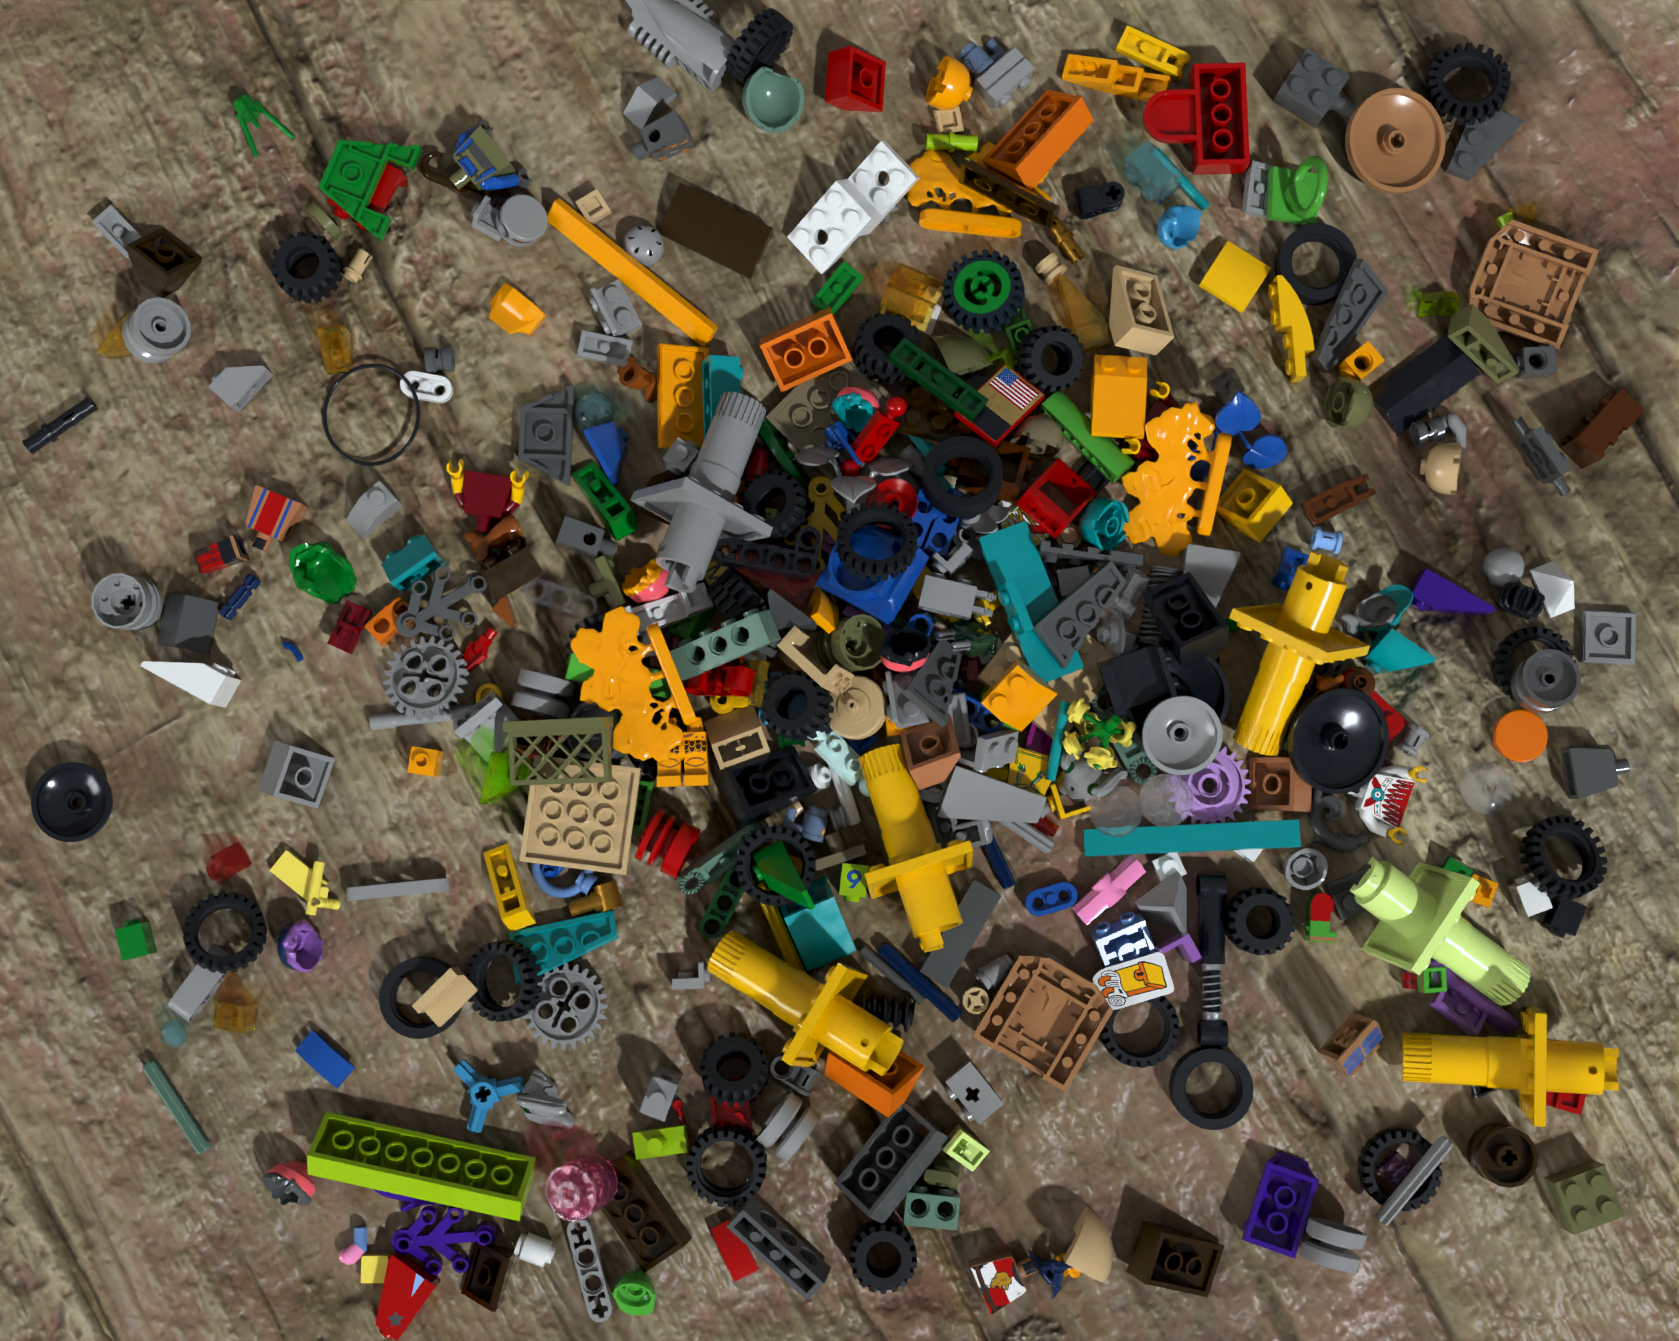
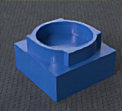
M873 524L862 526L853 533L850 544L858 555L868 559L882 560L892 557L899 552L903 546V539ZM836 542L831 551L829 562L815 585L827 594L891 626L928 561L929 556L917 547L911 566L907 565V570L903 574L899 571L896 578L888 575L887 581H882L881 576H877V582L871 581L870 576L863 580L860 579L859 573L854 576L850 573V568L845 569L843 561L840 562Z

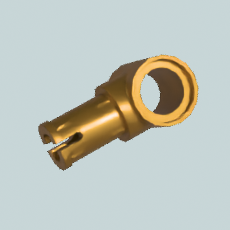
M616 880L595 886L589 895L568 902L572 916L594 909L605 912L624 905Z

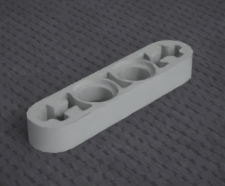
M440 878L346 888L347 901L450 891V879Z
M577 1216L570 1221L567 1227L570 1247L588 1314L593 1321L604 1322L612 1314L613 1301L591 1221L587 1217ZM576 1223L586 1226L587 1229L583 1232L584 1241L590 1239L591 1242H584L578 1247L576 1246V1243L581 1241L579 1233L573 1232ZM584 1248H588L594 1253V1259L590 1263L581 1261L579 1257L580 1251ZM597 1275L601 1280V1286L597 1289L589 1288L586 1284L587 1277ZM604 1292L605 1295L600 1296L601 1305H607L608 1307L605 1309L604 1315H601L599 1311H594L597 1306L596 1297L590 1299V1296Z

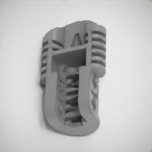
M625 0L631 8L633 21L627 33L634 39H637L638 43L644 45L645 49L651 50L653 56H658L660 62H665L667 68L671 69L676 64L679 65L705 89L713 93L721 84V77L726 70L727 56L731 53V47L736 44L735 39L714 22L717 18V13L714 10H710L707 4L703 5L702 0Z

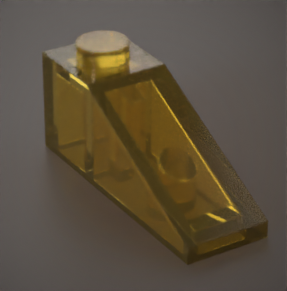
M1064 274L1058 275L1056 280L1058 292L1071 334H1076L1079 337L1077 342L1083 343L1082 354L1108 347L1111 341L1110 338H1112L1109 322H1105L1104 316Z

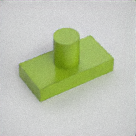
M686 1124L640 1130L632 1133L636 1160L682 1154L690 1151Z

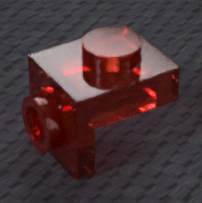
M236 842L210 856L206 862V872L212 881L216 880L218 885H221L228 878L249 868L252 863L240 843Z

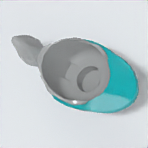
M1400 584L1388 586L1360 601L1353 615L1346 612L1341 614L1340 618L1343 619L1346 630L1351 634H1357L1366 629L1374 632L1388 630L1400 622L1401 614L1413 600V593L1409 588Z

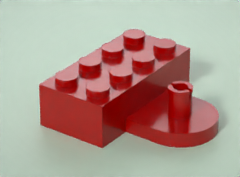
M1246 63L1193 64L1188 75L1189 89L1163 90L1154 94L1148 100L1143 111L1144 128L1153 139L1161 143H1191L1193 175L1244 174L1250 164Z

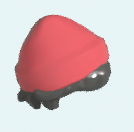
M295 1160L276 1164L262 1178L265 1187L269 1192H272V1198H279L281 1205L296 1203L300 1206H307L310 1204L311 1197L316 1191L313 1176L308 1175L307 1163Z

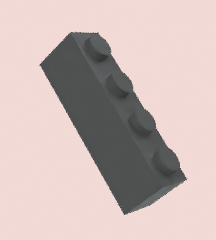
M972 879L970 883L965 881L958 893L961 899L957 905L963 923L952 929L940 932L944 948L923 952L917 964L921 965L919 968L921 973L948 988L1001 898L1000 894L975 879Z

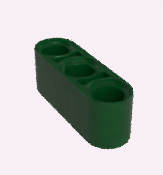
M733 867L726 873L701 921L700 930L706 938L714 939L724 932L745 892L742 886H734L730 881V876L736 871V867ZM728 895L731 897L733 904L729 910H723L719 907L718 899L720 896ZM709 919H716L720 924V930L715 934L709 933L706 929V922Z

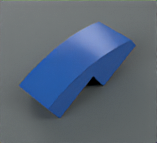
M312 1030L295 1050L316 1072L336 1088L355 1069V1066L340 1050L334 1049L315 1030Z

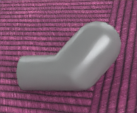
M1455 413L1442 415L1441 419L1444 428H1450L1453 432V442L1461 443V449H1466V425Z

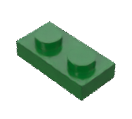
M843 261L814 296L811 303L820 310L830 307L835 315L864 280V276Z

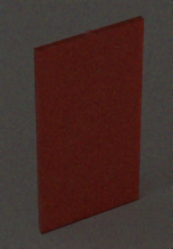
M765 538L749 541L779 547ZM741 549L737 550L736 560L738 561ZM749 551L744 555L745 560L750 563H754L759 559L758 554L753 551ZM774 556L770 559L771 564L775 567H782L785 564L784 559L780 556ZM803 560L796 564L797 568L802 572H807L811 569V566ZM815 568L811 578L798 580L735 569L765 588L773 590L782 598L802 608L822 574L820 570Z

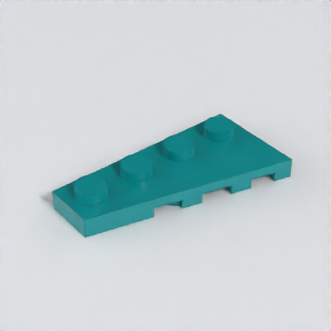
M613 910L509 932L510 940L524 944L523 947H528L531 950L529 955H535L538 959L534 962V965L541 966V971L537 972V976L619 938ZM513 963L515 982L519 986L521 985L520 974Z

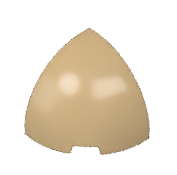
M1086 1206L1073 1227L1076 1237L1064 1255L1063 1260L1081 1273L1105 1283L1113 1261L1112 1242L1102 1219L1091 1208Z

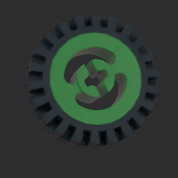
M982 250V255H978L977 251L971 252L973 257L969 259L965 254L961 257L962 263L959 264L955 261L952 264L954 270L948 269L946 273L948 279L943 280L944 289L942 290V295L948 313L958 326L962 325L966 331L972 328L974 333L979 334L980 329H983L985 334L991 333L990 328L994 327L996 332L1002 330L1001 324L1004 323L1007 327L1011 324L1010 318L1016 319L1019 315L1017 310H1022V299L1025 300V288L1021 273L1017 269L1016 264L1013 261L1010 262L1008 256L1004 254L1003 257H1000V253L997 251H993L992 255L989 254L988 250ZM990 279L997 281L1002 286L998 296ZM969 288L971 289L974 301L977 302V305L969 302L966 299V294Z

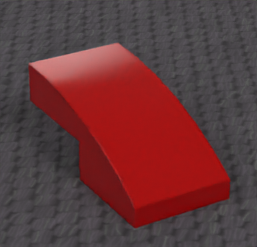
M729 1219L711 1228V1232L734 1282H737L759 1271L751 1249L727 1228L731 1220Z

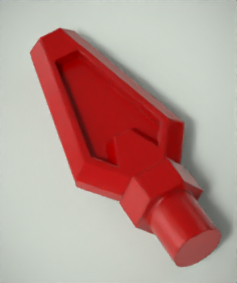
M489 627L478 639L470 641L466 645L461 659H465L468 663L464 669H467L469 672L487 658L488 647L493 643L492 640L498 634L492 627Z

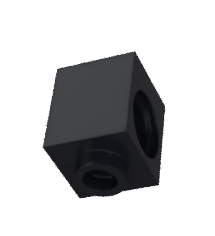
M1555 896L1551 899L1553 908L1546 911L1541 925L1550 928L1548 932L1560 938H1564L1565 935L1576 936L1587 906L1573 900L1568 901L1565 899L1560 901Z

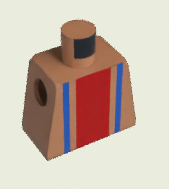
M255 485L246 520V527L258 532L252 546L267 552L273 538L286 543L307 512L308 507Z

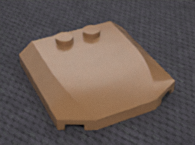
M1510 220L1487 241L1468 289L1469 305L1473 304L1490 320L1494 328L1543 346H1555V350H1559L1569 326L1567 323L1585 279L1590 275L1599 250L1527 224Z
M1019 955L972 1037L994 1050H999L1042 1076V1079L1066 1092L1111 1016L1113 1009L1095 983L1051 957Z

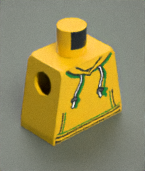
M1018 747L1015 762L1008 763L1006 782L1045 795L1051 783V780L1045 779L1049 756Z

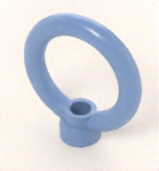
M531 864L535 883L544 893L552 897L567 898L581 891L589 895L590 891L594 889L593 887L599 881V877L593 874L594 871L583 870L573 885L556 887L545 879L541 871L542 864Z

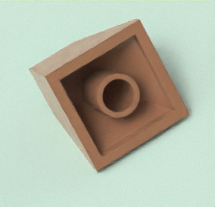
M948 714V723L942 728L932 720L929 723L900 732L908 770L919 790L944 782L961 757L950 714Z
M1250 757L1249 780H1251V783H1249V790L1251 793L1249 794L1248 810L1311 812L1312 787L1307 785L1297 775L1289 757Z

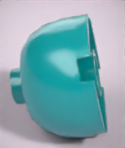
M1111 498L1092 500L1085 506L1079 517L1081 537L1088 545L1094 548L1101 549L1102 551L1114 550L1125 538L1126 531H1123L1125 522L1129 523L1128 509L1124 503Z

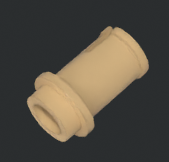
M358 248L348 267L343 268L345 271L343 276L355 284L358 280L361 281V275L373 257L366 251Z
M799 801L788 806L797 810L796 817L805 813ZM787 808L770 816L776 826H782Z

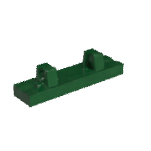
M905 337L888 356L887 360L906 373L907 377L918 382L945 402L954 412L957 411L970 422L974 421L989 401L988 398Z
M766 412L757 436L761 434L780 463L781 467L777 470L782 474L783 472L788 473L803 488L808 490L809 483L811 482L810 477L802 465L793 460L794 453L783 436L768 422L766 418L768 414Z

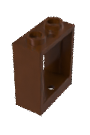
M1002 440L999 457L1019 463L1020 465L1015 483L1002 480L998 500L1016 504L1018 495H1024L1027 480H1023L1024 473L1029 475L1033 459L1029 458L1031 448ZM963 457L955 488L977 494L987 485L989 481L988 476L972 472L971 468L974 460Z

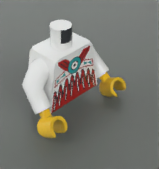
M1400 765L1381 767L1367 784L1347 793L1358 797L1354 809L1359 811L1360 819L1371 832L1387 839L1391 838L1398 846L1404 845L1403 842L1396 840L1399 834L1409 836L1406 830L1399 826L1415 783L1411 779L1413 778L1420 783H1426L1428 780L1419 779L1418 774L1422 770L1429 771L1427 768L1417 766L1413 769L1412 767Z

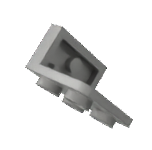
M1006 729L979 736L977 743L972 747H959L961 757L956 764L971 766V769L976 772H987V769L1001 768L1004 764L1015 762L1019 731Z

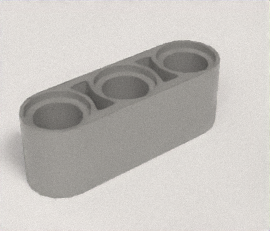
M214 944L207 951L214 956H231L217 944ZM197 964L170 999L167 1006L186 1021L191 1022L204 1008L231 971H227V974H220L219 971L213 973Z

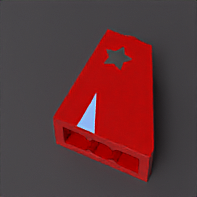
M396 1251L388 1259L375 1325L380 1328L379 1332L384 1337L391 1340L394 1338L398 1341L441 1280L427 1273L423 1267L408 1256L399 1254Z

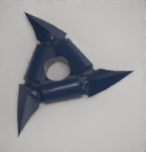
M1029 1251L1035 1266L1040 1270L1039 1274L1048 1285H1052L1053 1299L1061 1288L1064 1270L1073 1267L1057 1260L1040 1261Z

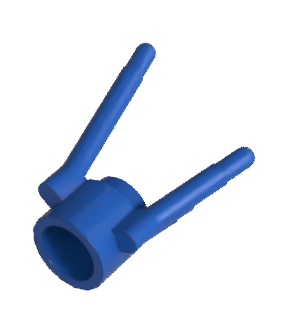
M842 421L829 426L824 431L828 438L824 441L826 446L830 448L836 446L837 449L845 447L855 463L861 465L860 459L849 444L851 440L854 442L857 438L851 429L845 428ZM836 457L835 459L837 460L838 466H839V468H840L839 459H838V457Z

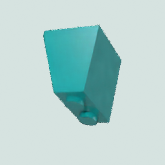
M826 876L813 880L810 888L807 890L815 906L812 910L796 902L780 906L807 971L822 968L826 963L837 958H845L851 952L856 951Z

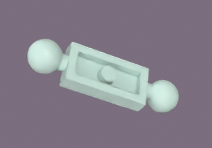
M833 730L828 734L825 731L823 733L816 731L818 737L814 739L807 737L820 742L814 750L849 786H853L858 782L860 792L864 796L870 797L858 761L860 756L839 734Z

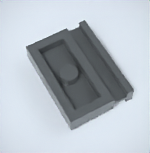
M1371 866L1325 884L1334 901V908L1339 920H1345L1366 911V909L1356 903L1355 895L1349 890L1353 884L1358 885Z

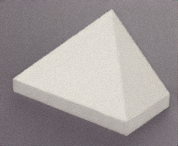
M1555 561L1529 570L1536 590L1545 596L1544 608L1548 618L1575 609L1574 581Z

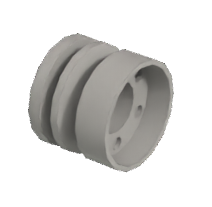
M117 573L102 578L95 586L91 596V607L95 617L103 625L113 629L144 630L152 626L159 619L163 609V597L159 588L151 580L141 576ZM131 600L135 601L134 606L130 605Z

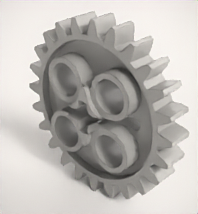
M421 636L420 643L417 644L413 639H410L411 647L407 648L402 644L401 649L403 652L401 654L393 652L396 658L395 662L387 661V664L392 669L384 671V674L390 678L383 681V684L389 688L385 691V694L388 697H392L389 702L393 706H397L396 709L401 714L405 712V715L410 719L415 714V717L421 721L425 714L432 721L433 713L442 718L443 709L452 712L450 704L453 702L460 705L457 696L466 695L461 687L469 686V682L463 678L470 675V672L464 669L468 663L465 659H461L463 654L459 650L455 651L456 647L452 643L447 645L445 640L441 639L437 642V639L431 636L429 642H427ZM417 660H421L420 665L417 668L412 669L413 663ZM441 663H446L444 670L437 672L438 666ZM406 674L413 675V677L410 676L404 678ZM447 679H449L448 682H441V681H440V680H447ZM416 685L414 692L407 694L408 688ZM437 688H441L440 694L436 697H432L433 691Z
M565 963L563 970L557 967L553 969L554 972L552 973L550 971L544 973L543 981L538 983L539 986L543 987L542 992L536 994L540 997L539 1001L533 1004L535 1007L532 1011L522 1016L523 1019H531L526 1028L536 1029L532 1036L533 1038H538L542 1035V1045L547 1044L551 1040V1049H555L558 1043H560L563 1051H566L568 1043L571 1044L573 1049H577V1041L579 1040L583 1045H587L586 1036L595 1039L596 1034L593 1030L595 1028L603 1030L602 1025L598 1023L599 1020L608 1019L607 1016L602 1014V1010L609 1008L608 1005L602 1004V1000L608 998V995L600 994L599 992L604 988V984H594L598 976L594 975L588 978L590 972L588 968L580 973V965L576 964L573 970H570L569 963ZM565 981L568 986L567 992L558 996L555 992V986L558 982ZM578 985V991L574 994V996L568 1004L571 1007V1010L569 1012L564 1011L558 1021L557 1026L553 1028V1022L557 1019V1017L563 1009L560 1006V1003L567 1002L573 992L574 987ZM583 994H587L590 998V1005L585 1009H580L577 1004L578 998ZM546 1004H550L553 1007V1015L548 1019H544L541 1015V1009ZM572 1017L576 1021V1028L574 1031L567 1033L563 1028V1024L566 1019Z

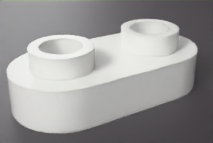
M409 371L404 374L411 384L414 382L419 383L418 389L415 390L419 400L445 403L453 395L451 382L443 376L418 371ZM401 379V390L406 396L414 399L410 388ZM439 387H444V393L438 395L436 393L437 389Z

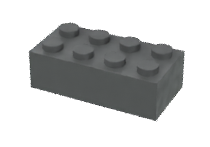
M905 1101L889 1118L886 1117L834 1184L869 1218L884 1224L950 1137L914 1105Z

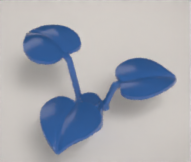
M1237 391L1224 407L1215 411L1214 419L1217 427L1213 430L1214 436L1210 452L1214 450L1218 434L1228 433L1232 434V437L1237 434L1248 449L1243 453L1242 460L1251 468L1266 469L1275 466L1286 457L1285 442L1276 435L1260 436L1254 440L1252 445L1246 440L1241 431L1254 429L1260 422L1261 414L1257 405L1244 393ZM1196 448L1191 449L1195 453H1200ZM1191 455L1188 460L1192 461L1196 457ZM1201 459L1195 462L1190 470L1192 480L1199 481L1207 478L1210 463Z

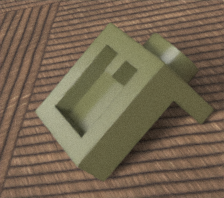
M935 1159L933 1170H925L924 1180L931 1186L958 1190L962 1164L957 1161Z

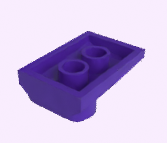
M1277 1151L1271 1159L1266 1161L1249 1216L1243 1224L1242 1240L1292 1258L1296 1257L1319 1181L1313 1175L1308 1161Z

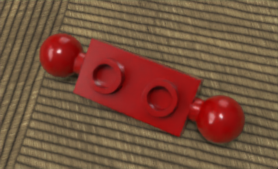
M901 396L890 397L886 403L887 411L883 413L877 410L852 443L851 447L861 462L869 465L900 423L895 417L902 416L907 410V403ZM847 458L841 463L840 471L842 476L857 477L860 474L861 466L857 465L852 458Z

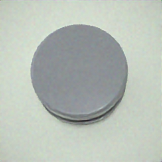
M524 194L514 195L507 199L496 216V226L500 235L508 243L518 247H527L534 244L543 235L548 225L547 213L542 204L535 198Z

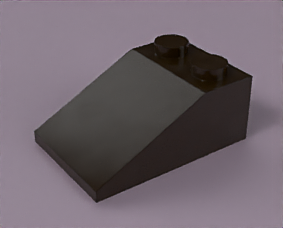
M1143 1220L1127 1272L1147 1285L1208 1297L1224 1246L1166 1225Z

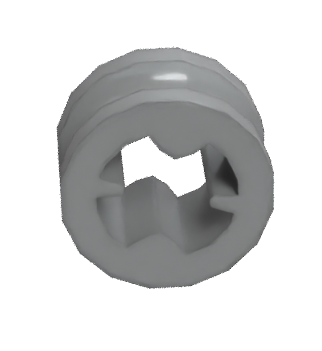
M839 806L835 811L829 809L835 832L840 827L847 829L842 806Z

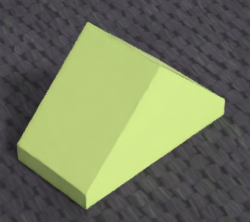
M959 1124L948 1135L950 1139L942 1148L945 1153L972 1172L990 1152Z

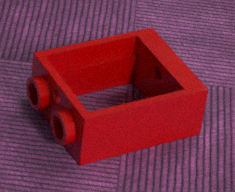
M1058 458L1030 486L1016 505L1056 539L1098 492ZM1047 481H1050L1077 505L1069 515L1040 490Z

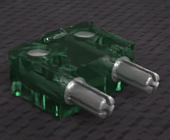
M970 618L969 621L949 622L948 630L936 632L935 638L938 641L946 640L951 643L950 647L953 652L962 651L969 657L996 655L999 635L991 631L983 623Z

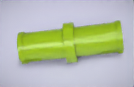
M948 132V134L926 133L924 140L925 150H947L948 153H954V150L977 151L978 136L976 134L955 135V132Z

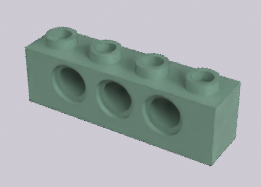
M758 608L743 613L744 619L737 621L736 618H732L721 623L722 628L717 631L713 627L700 632V638L693 641L692 637L678 642V648L669 652L681 681L696 677L781 640L770 610L759 612ZM744 628L748 630V639L744 635ZM722 637L726 640V648L722 645ZM700 648L704 650V658L700 654Z

